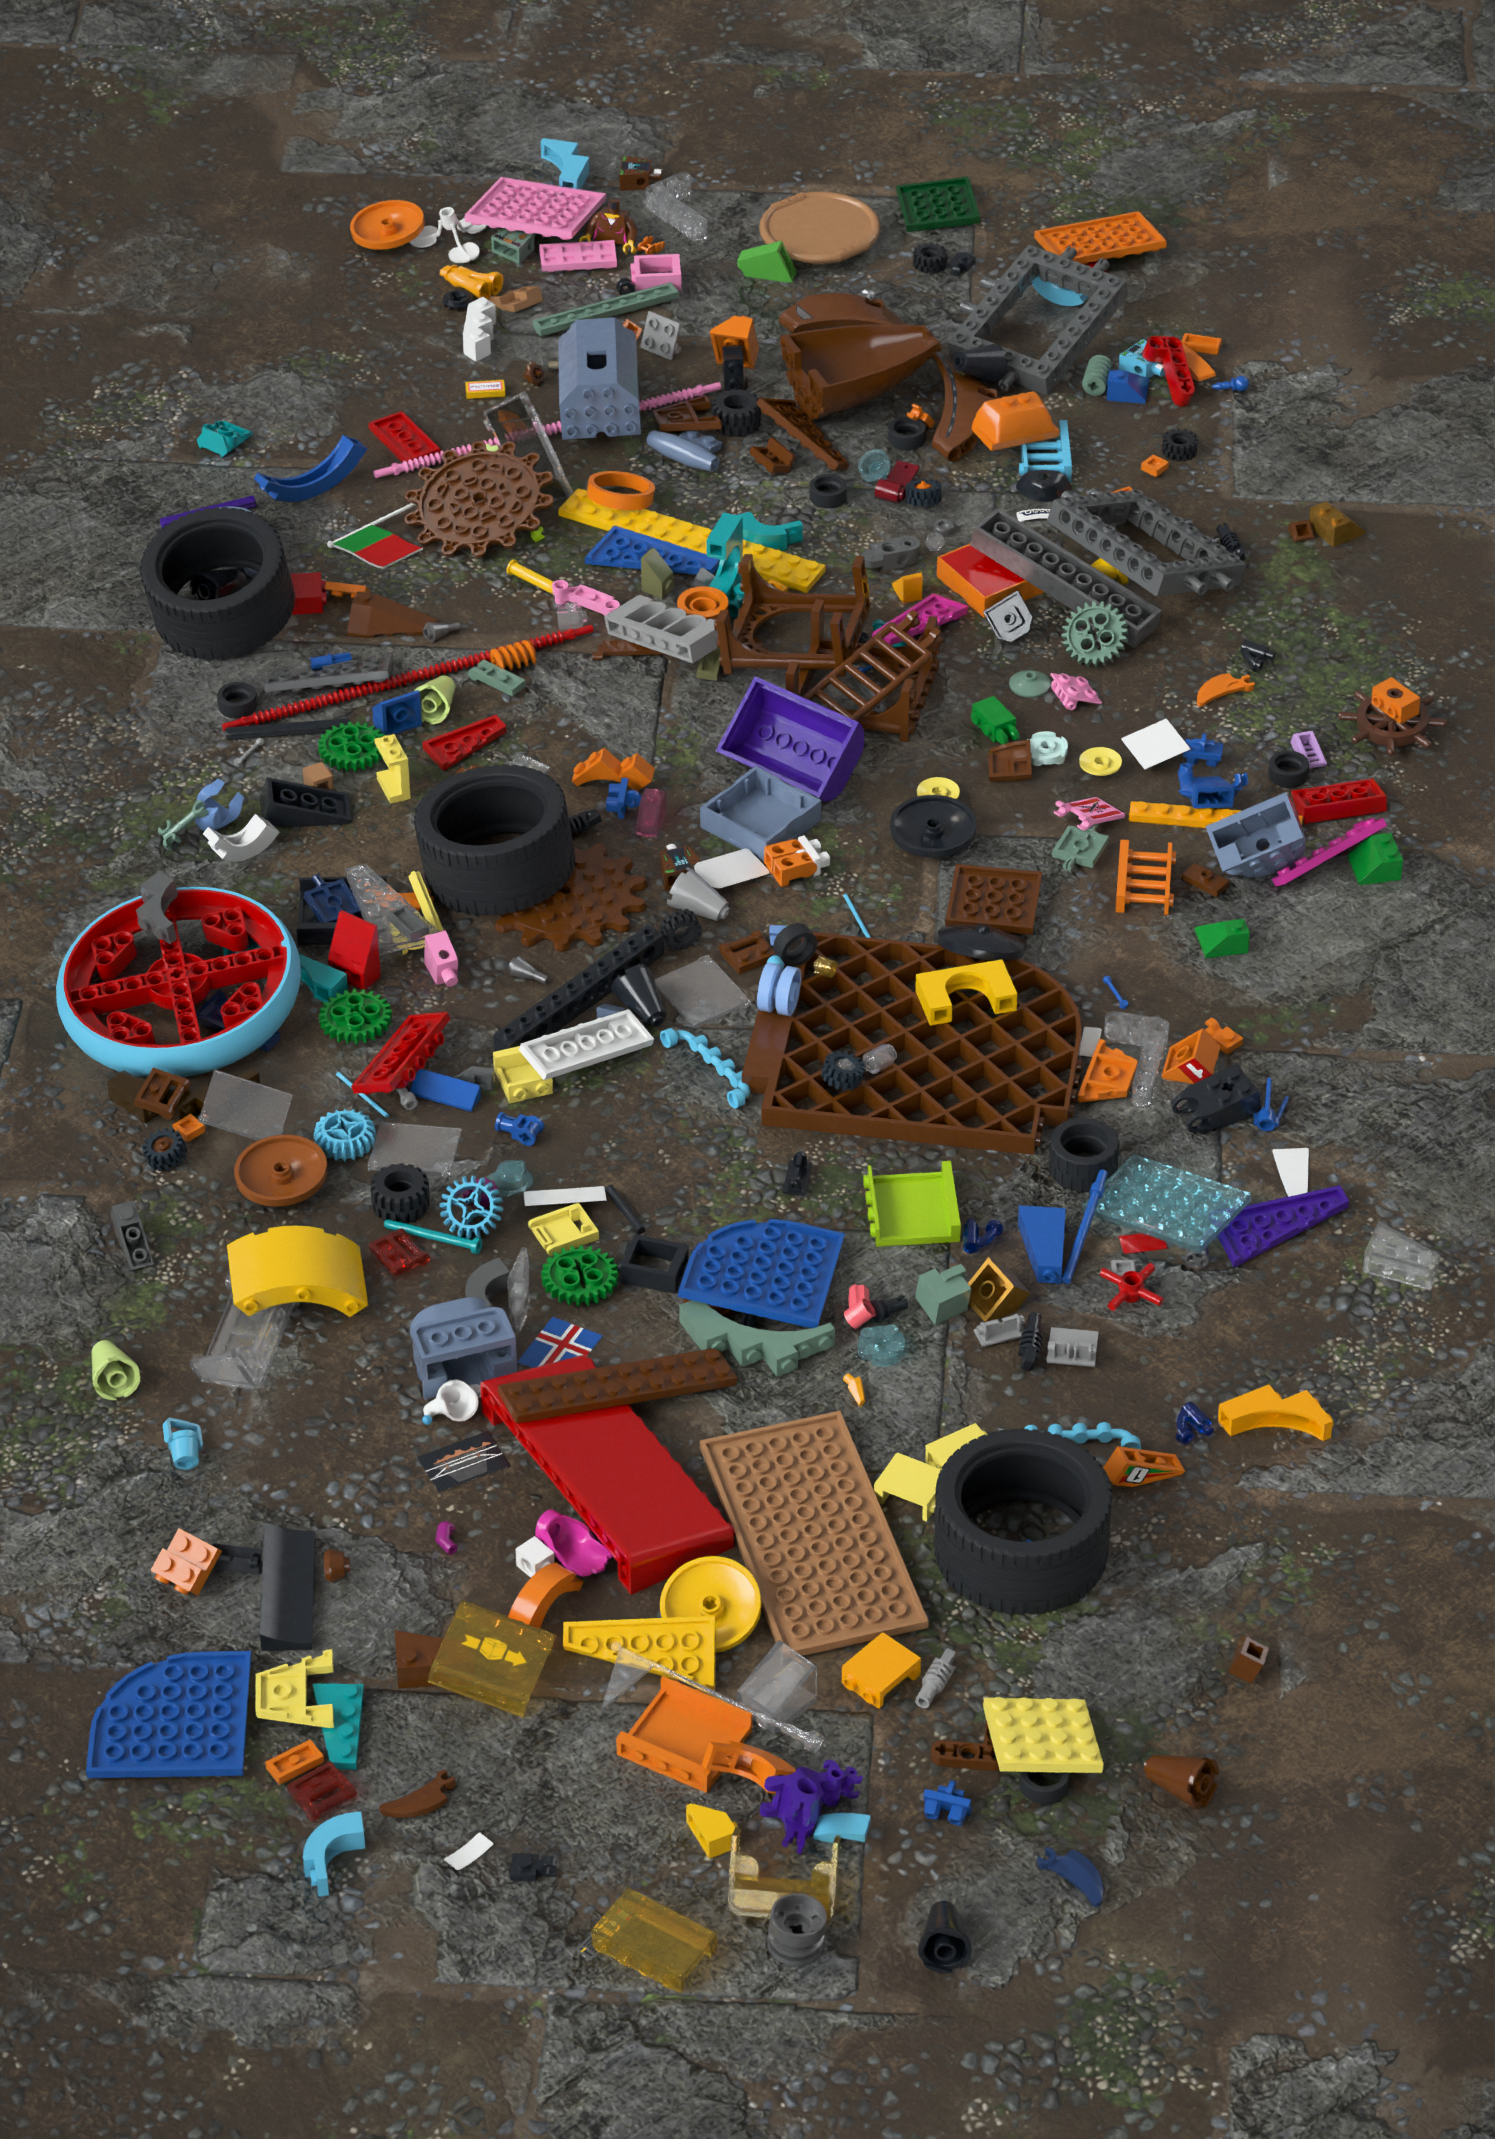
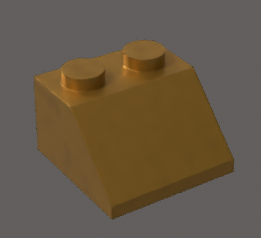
M1327 501L1310 508L1309 520L1312 530L1332 547L1365 534L1364 529Z
M989 1257L968 1282L971 1288L969 1305L984 1322L997 1320L1017 1311L1030 1295L1028 1289L1005 1264Z

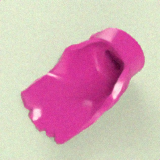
M549 1509L541 1515L537 1522L535 1537L554 1552V1556L566 1569L575 1572L577 1575L588 1576L592 1573L596 1574L604 1571L605 1565L609 1562L608 1560L613 1557L606 1547L597 1541L590 1529L576 1519Z

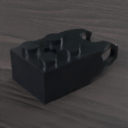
M1236 1064L1186 1087L1171 1101V1108L1174 1113L1185 1114L1193 1112L1186 1120L1189 1132L1208 1131L1219 1126L1222 1129L1261 1110L1260 1092L1239 1065ZM1187 1100L1181 1107H1177L1180 1101ZM1201 1119L1198 1125L1192 1126L1194 1121Z

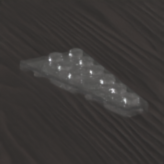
M367 864L345 868L346 878L364 920L377 926L379 955L425 945V936L411 942L387 919L388 912L403 905L410 908L429 926L430 933L427 935L440 932Z

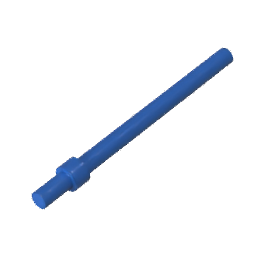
M1099 1170L1096 1181L1092 1184L1089 1191L1091 1196L1062 1277L1063 1283H1071L1099 1198L1103 1197L1105 1191L1104 1184L1108 1172L1105 1170Z

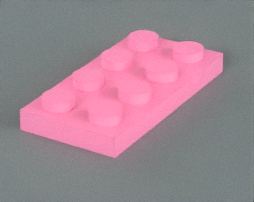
M614 240L539 244L542 272L573 271L578 269L591 270L595 268L610 269L617 267Z

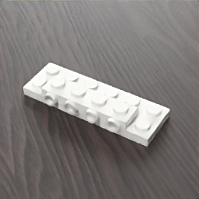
M628 1009L521 1043L519 1051L542 1079L547 1080L651 1046L654 1038Z

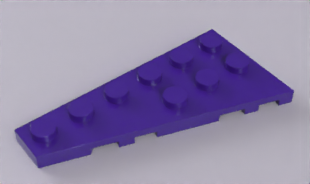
M1339 1185L1209 1214V1222L1233 1267H1236L1348 1208L1349 1200Z

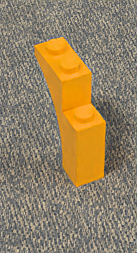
M1268 1384L1219 1404L1218 1422L1230 1437L1247 1430L1263 1427L1296 1429L1309 1433L1322 1441L1330 1439L1334 1423L1331 1415L1322 1409L1318 1400L1313 1398L1307 1390L1282 1399L1280 1394L1275 1392Z

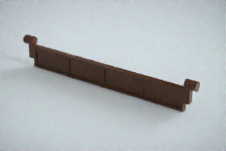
M753 637L755 643L763 648L762 641H757V637ZM627 640L603 641V645H597L598 652H592L593 661L603 660V656L664 654Z

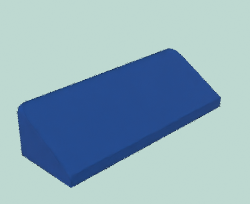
M424 1069L417 1071L410 1092L417 1097L472 1112L481 1098V1088L479 1085Z

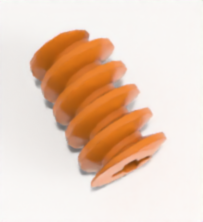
M523 640L521 644L516 642L513 646L509 644L506 647H499L498 650L494 648L490 651L491 663L504 670L505 666H507L512 671L513 664L519 669L521 668V662L527 667L529 665L528 660H531L533 665L536 664V652L530 640Z

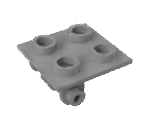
M648 311L640 348L672 360L673 354H678L681 350V347L676 343L681 323Z
M1051 1327L1047 1363L1095 1367L1099 1331Z

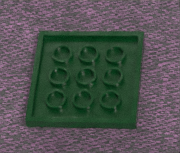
M969 176L896 186V194L907 232L980 223V214Z

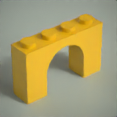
M1002 959L916 974V993L930 1026L952 1022V1003L948 995L960 989H973L985 994L995 1014L1017 1011V992Z

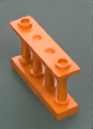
M1120 840L1116 912L1124 913L1125 904H1129V902L1164 904V915H1168L1169 906L1173 907L1174 894L1170 893L1171 864L1176 865V852L1172 851L1171 842H1168V853L1133 851V849H1129V840ZM1132 860L1167 862V867L1138 866L1128 862H1132ZM1131 874L1166 876V881L1138 880L1127 876H1131ZM1130 888L1165 890V895L1136 894L1126 890H1130Z

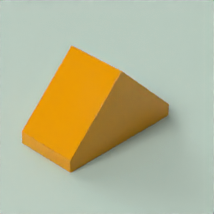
M922 572L903 576L892 583L893 589L903 604L922 599Z

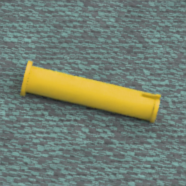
M517 560L510 561L507 566V574L515 575L553 594L552 584L554 581L518 564Z

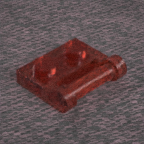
M403 1228L369 1243V1250L395 1277L418 1265L425 1266L430 1261V1256L414 1244ZM399 1244H402L412 1254V1256H410Z
M331 1761L287 1785L289 1795L305 1811L307 1817L312 1822L318 1819L321 1813L346 1799L351 1800L357 1796L353 1785ZM338 1787L341 1789V1791L316 1805L312 1803Z

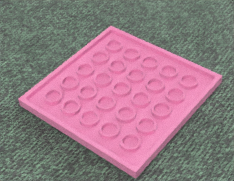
M500 177L465 214V222H471L472 225H489L490 228L502 227L508 231L520 230L527 234L539 233L545 237L558 236L561 239L568 240L573 238L606 201V193Z

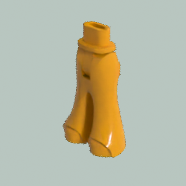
M447 265L440 270V275L445 277L446 281L455 287L468 290L478 298L484 297L489 300L491 294L496 296L503 286V275L498 272L478 273L465 267H458L457 265Z

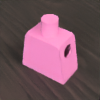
M446 930L425 936V966L436 984L445 983L446 986L452 987L458 983V959Z

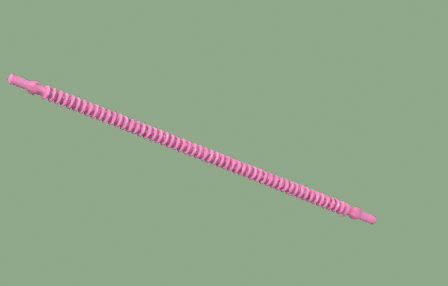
M717 382L706 386L697 385L696 388H688L687 391L683 389L682 392L678 390L677 393L672 392V394L667 393L666 396L664 394L661 397L656 396V399L651 397V400L649 398L646 401L641 400L640 412L641 410L646 411L647 408L651 410L652 407L654 409L657 406L662 407V404L667 406V403L671 405L672 402L677 403L678 400L682 402L683 399L687 401L688 398L693 399L694 396H704L706 393L721 390V384ZM557 421V424L553 422L551 426L547 424L546 427L542 425L541 428H531L530 431L526 429L525 432L520 431V434L518 432H515V435L510 433L509 436L504 435V438L502 436H499V439L495 437L493 440L489 439L488 442L486 440L483 441L486 444H490V446L497 445L498 448L509 441L520 444L521 441L525 442L526 439L531 441V438L535 440L536 437L541 438L542 435L546 437L547 434L551 436L552 433L557 434L558 431L562 433L561 422ZM468 444L467 447L462 446L461 449L457 447L456 450L454 448L451 450H454L458 455H466L471 451L472 446ZM443 451L440 454L438 452L435 455L430 454V457L425 455L424 458H414V461L409 459L408 462L403 461L402 464L393 463L390 467L375 470L374 476L379 478L391 474L399 475L402 471L409 472V469L414 471V468L419 470L420 467L424 468L425 465L430 467V464L435 466L436 463L440 464L441 461L444 463L442 458Z

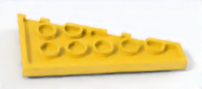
M715 1616L564 1622L563 1624L564 1650L715 1690Z

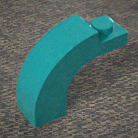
M751 512L738 514V516H743V539L780 551L787 550L788 544L803 541V524L800 520L771 526L757 521Z

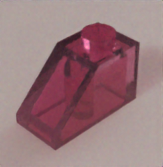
M645 788L640 800L635 835L657 837L667 811L666 791Z

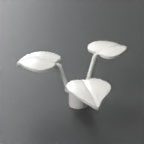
M446 207L439 212L441 220H438V229L434 226H424L422 232L409 242L416 247H429L437 242L436 237L440 236L443 226L446 230L453 231L458 247L450 250L449 259L454 263H466L478 258L480 254L479 247L472 242L461 245L455 229L456 224L458 230L462 232L467 231L470 234L483 231L487 225H472L471 222H465V218L459 221L454 209Z

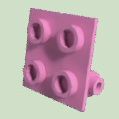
M1051 673L1054 679L1051 688L1066 709L1074 710L1078 700L1102 704L1097 693L1091 688L1084 677H1072L1064 673Z

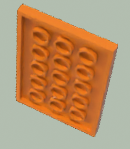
M1139 211L1034 231V238L1046 251L1061 255L1068 246H1071V248L1073 247L1077 251V255L1072 260L1084 265L1089 264V262L1098 261L1100 258H1103L1104 261V259L1123 258L1125 255H1139L1142 252L1158 251L1161 248H1167L1164 237Z

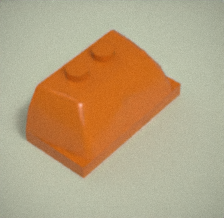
M1035 391L984 402L972 424L973 432L991 451L1059 437L1060 432L1053 424L1050 413Z

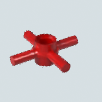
M1148 1263L1139 1273L1127 1271L1122 1276L1102 1268L1099 1275L1117 1284L1120 1291L1108 1303V1308L1115 1311L1124 1301L1135 1303L1141 1297L1157 1306H1161L1164 1298L1145 1289L1143 1283L1155 1271V1266L1152 1263Z

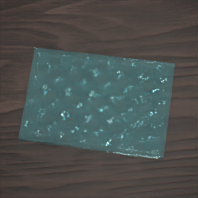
M1133 1154L1105 1182V1191L1103 1197L1099 1198L1094 1216L1201 1253L1251 1202V1193ZM1089 1199L1082 1205L1083 1213H1085Z

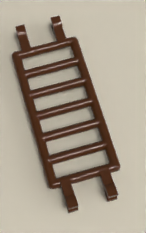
M912 609L898 625L893 622L888 623L802 697L812 700L816 696L834 712L858 721L901 685L905 679H908L932 658V653L929 650L943 642V639L940 637L942 633L935 627L921 643L907 634L911 628L921 624L917 619L919 614ZM890 632H893L922 656L913 663L883 638ZM875 645H878L907 669L897 676L868 651ZM860 658H863L891 682L882 689L853 666V664ZM844 671H847L876 695L867 702L837 677ZM831 683L861 708L852 715L822 690Z

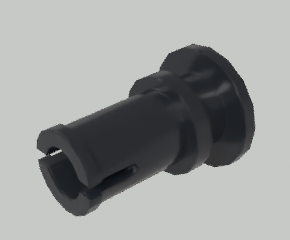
M900 1295L889 1300H872L870 1303L876 1312V1316L873 1319L878 1323L883 1322L884 1318L890 1317L892 1313L906 1310L908 1308L907 1299H904V1295Z

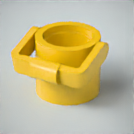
M1101 558L1090 565L1111 579H1116L1121 585L1129 583L1128 577Z

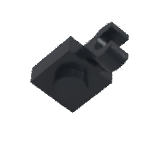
M958 252L951 260L950 266L953 269L950 275L958 276L962 270L968 272L976 263V256L969 255L966 252Z
M513 1853L509 1872L510 1881L536 1882L537 1875L555 1877L557 1872V1866H555L556 1857L546 1856L539 1860V1854Z

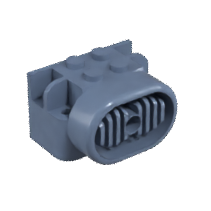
M1286 792L1206 826L1222 872L1232 876L1240 874L1248 878L1277 873L1278 870L1289 866V868L1294 866V862L1302 858L1305 851L1306 839L1294 804Z
M466 1297L429 1306L419 1312L410 1325L414 1361L417 1367V1375L423 1384L424 1400L435 1398L439 1388L449 1380L457 1379L464 1381L468 1385H480L485 1380L517 1372L516 1337L507 1315L503 1309L491 1307L487 1301L481 1298Z

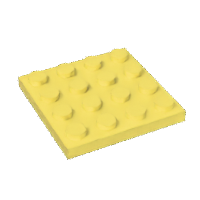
M984 1698L983 1708L1000 1771L1102 1773L1104 1764L1085 1700L1074 1698Z

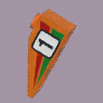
M1120 1446L1116 1447L1103 1467L1113 1485L1128 1487L1180 1476L1185 1472L1176 1454Z

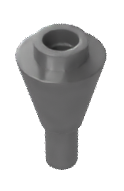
M427 622L423 628V634L429 642H434L449 632L460 630L461 626L459 622L451 624Z
M520 955L517 958H512L509 963L508 970H510L511 976L535 979L543 984H546L549 976L538 972Z

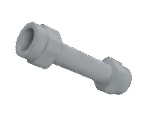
M405 1087L401 1089L395 1088L400 1095V1102L406 1110H412L417 1106L416 1097L412 1092H408Z

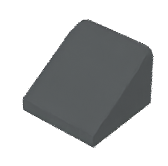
M700 568L695 577V587H709L715 576L706 569Z

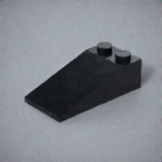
M269 777L266 778L260 794L261 816L273 826L284 828L349 824L352 822L349 793Z

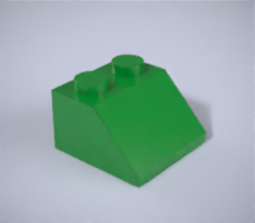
M1392 833L1370 835L1347 856L1359 885L1401 880L1403 859Z

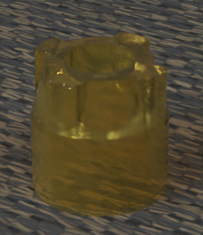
M819 956L814 962V973L832 978L837 971V961Z

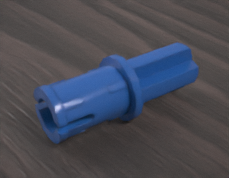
M350 652L333 655L328 653L325 656L310 657L312 671L323 669L322 666L352 660Z

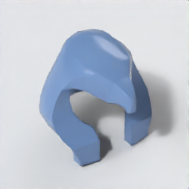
M218 778L213 783L205 786L197 795L196 802L198 800L206 804L204 808L209 811L205 817H197L195 819V824L203 831L208 827L217 831L234 822L241 812L244 797L239 792L236 793L229 803L230 809L223 807L211 798V796L217 795L225 782Z

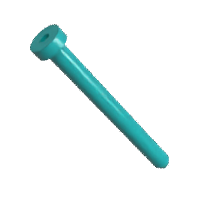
M389 1219L384 1222V1227L387 1229L468 1248L473 1254H479L482 1248L481 1238L475 1237L473 1240Z

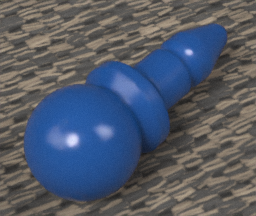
M1238 376L1236 379L1231 378V382L1225 381L1213 384L1211 388L1216 390L1232 388V391H1245L1249 387V380L1245 376Z

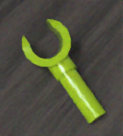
M540 526L537 531H531V537L535 542L545 538L541 534L544 531L543 527Z

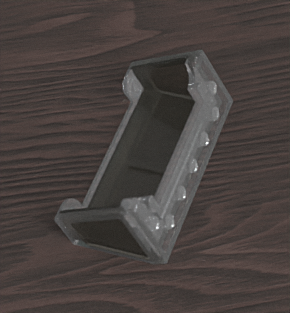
M526 391L483 411L486 417L483 422L487 430H492L499 447L505 442L510 441L516 445L514 453L516 457H524L532 452L539 454V464L533 471L537 473L549 471L553 474L552 483L540 490L541 493L551 495L554 499L553 502L567 500L574 493L539 415Z

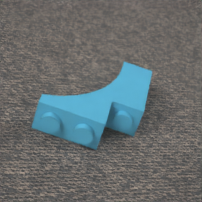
M542 138L541 158L552 162L561 170L559 186L581 189L590 173L589 157L578 156V143Z

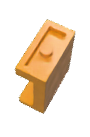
M883 1632L842 1666V1683L848 1690L860 1695L867 1703L873 1704L879 1709L883 1706L884 1696L908 1676L915 1680L921 1675V1658Z

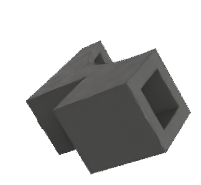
M158 871L140 885L144 904L136 909L138 924L143 930H148L158 939L171 944L177 938L174 925L165 917V913L170 903L178 894L175 881Z

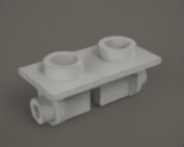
M1014 1314L1013 1316L1002 1318L1001 1323H999L998 1319L985 1323L981 1322L974 1329V1333L982 1347L1020 1338L1024 1330L1022 1324H1025L1023 1315Z

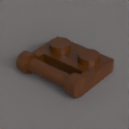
M760 930L753 931L751 935L729 944L725 942L719 945L721 955L738 974L767 964V960L775 955L773 948L763 938ZM755 943V945L750 946V947H748V948H745V949H743V950L737 951V952H735V953L732 952V951H735V950H737V949H740V948H743V947H745V946H748V945H750V944Z
M152 1068L134 1099V1106L158 1113L163 1118L170 1120L175 1114V1107L184 1092L188 1091L191 1083L186 1078ZM171 1085L176 1086L167 1105L161 1103Z

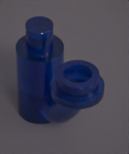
M967 1219L966 1224L963 1226V1250L966 1253L973 1254L978 1252L979 1248L989 1244L995 1236L1002 1234L1003 1225L999 1220H990L986 1225V1234L983 1237H979V1226L975 1223V1219Z
M1188 1402L1181 1408L1177 1417L1178 1432L1175 1436L1178 1442L1187 1444L1193 1438L1192 1429L1186 1426L1187 1421L1199 1433L1204 1432L1207 1436H1210L1214 1432L1211 1420L1193 1402Z

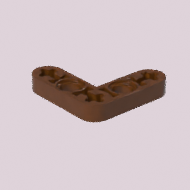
M987 1720L984 1744L947 1740L937 1741L931 1747L932 1762L941 1767L998 1771L997 1759H992V1756H996L990 1739L991 1735ZM970 1752L973 1753L975 1757L972 1759H966L962 1757V1754Z

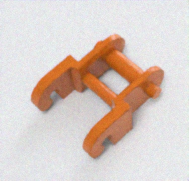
M653 236L645 237L644 241L639 243L637 250L639 252L645 251L646 255H652L663 250L665 242L662 241L661 243L658 242L650 245L653 242Z

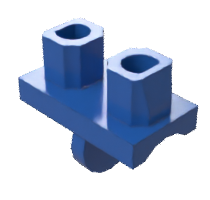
M1202 733L1201 739L1185 740V743L1190 748V750L1183 752V757H1186V763L1195 765L1198 763V759H1206V765L1217 767L1218 762L1221 761L1224 743L1207 740L1206 733Z
M622 778L621 784H609L606 811L618 812V819H624L626 806L634 808L639 806L642 801V796L636 790L627 791L628 778Z
M950 1780L948 1787L939 1785L937 1791L925 1789L923 1795L925 1802L924 1814L926 1818L938 1820L941 1809L950 1811L948 1822L962 1826L966 1815L971 1816V1800L963 1798L965 1791L956 1789L957 1782Z

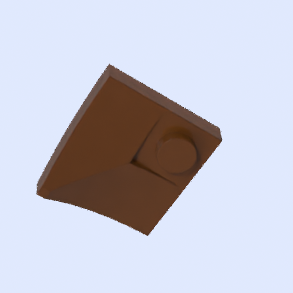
M1030 740L1011 742L988 750L990 782L1032 779Z

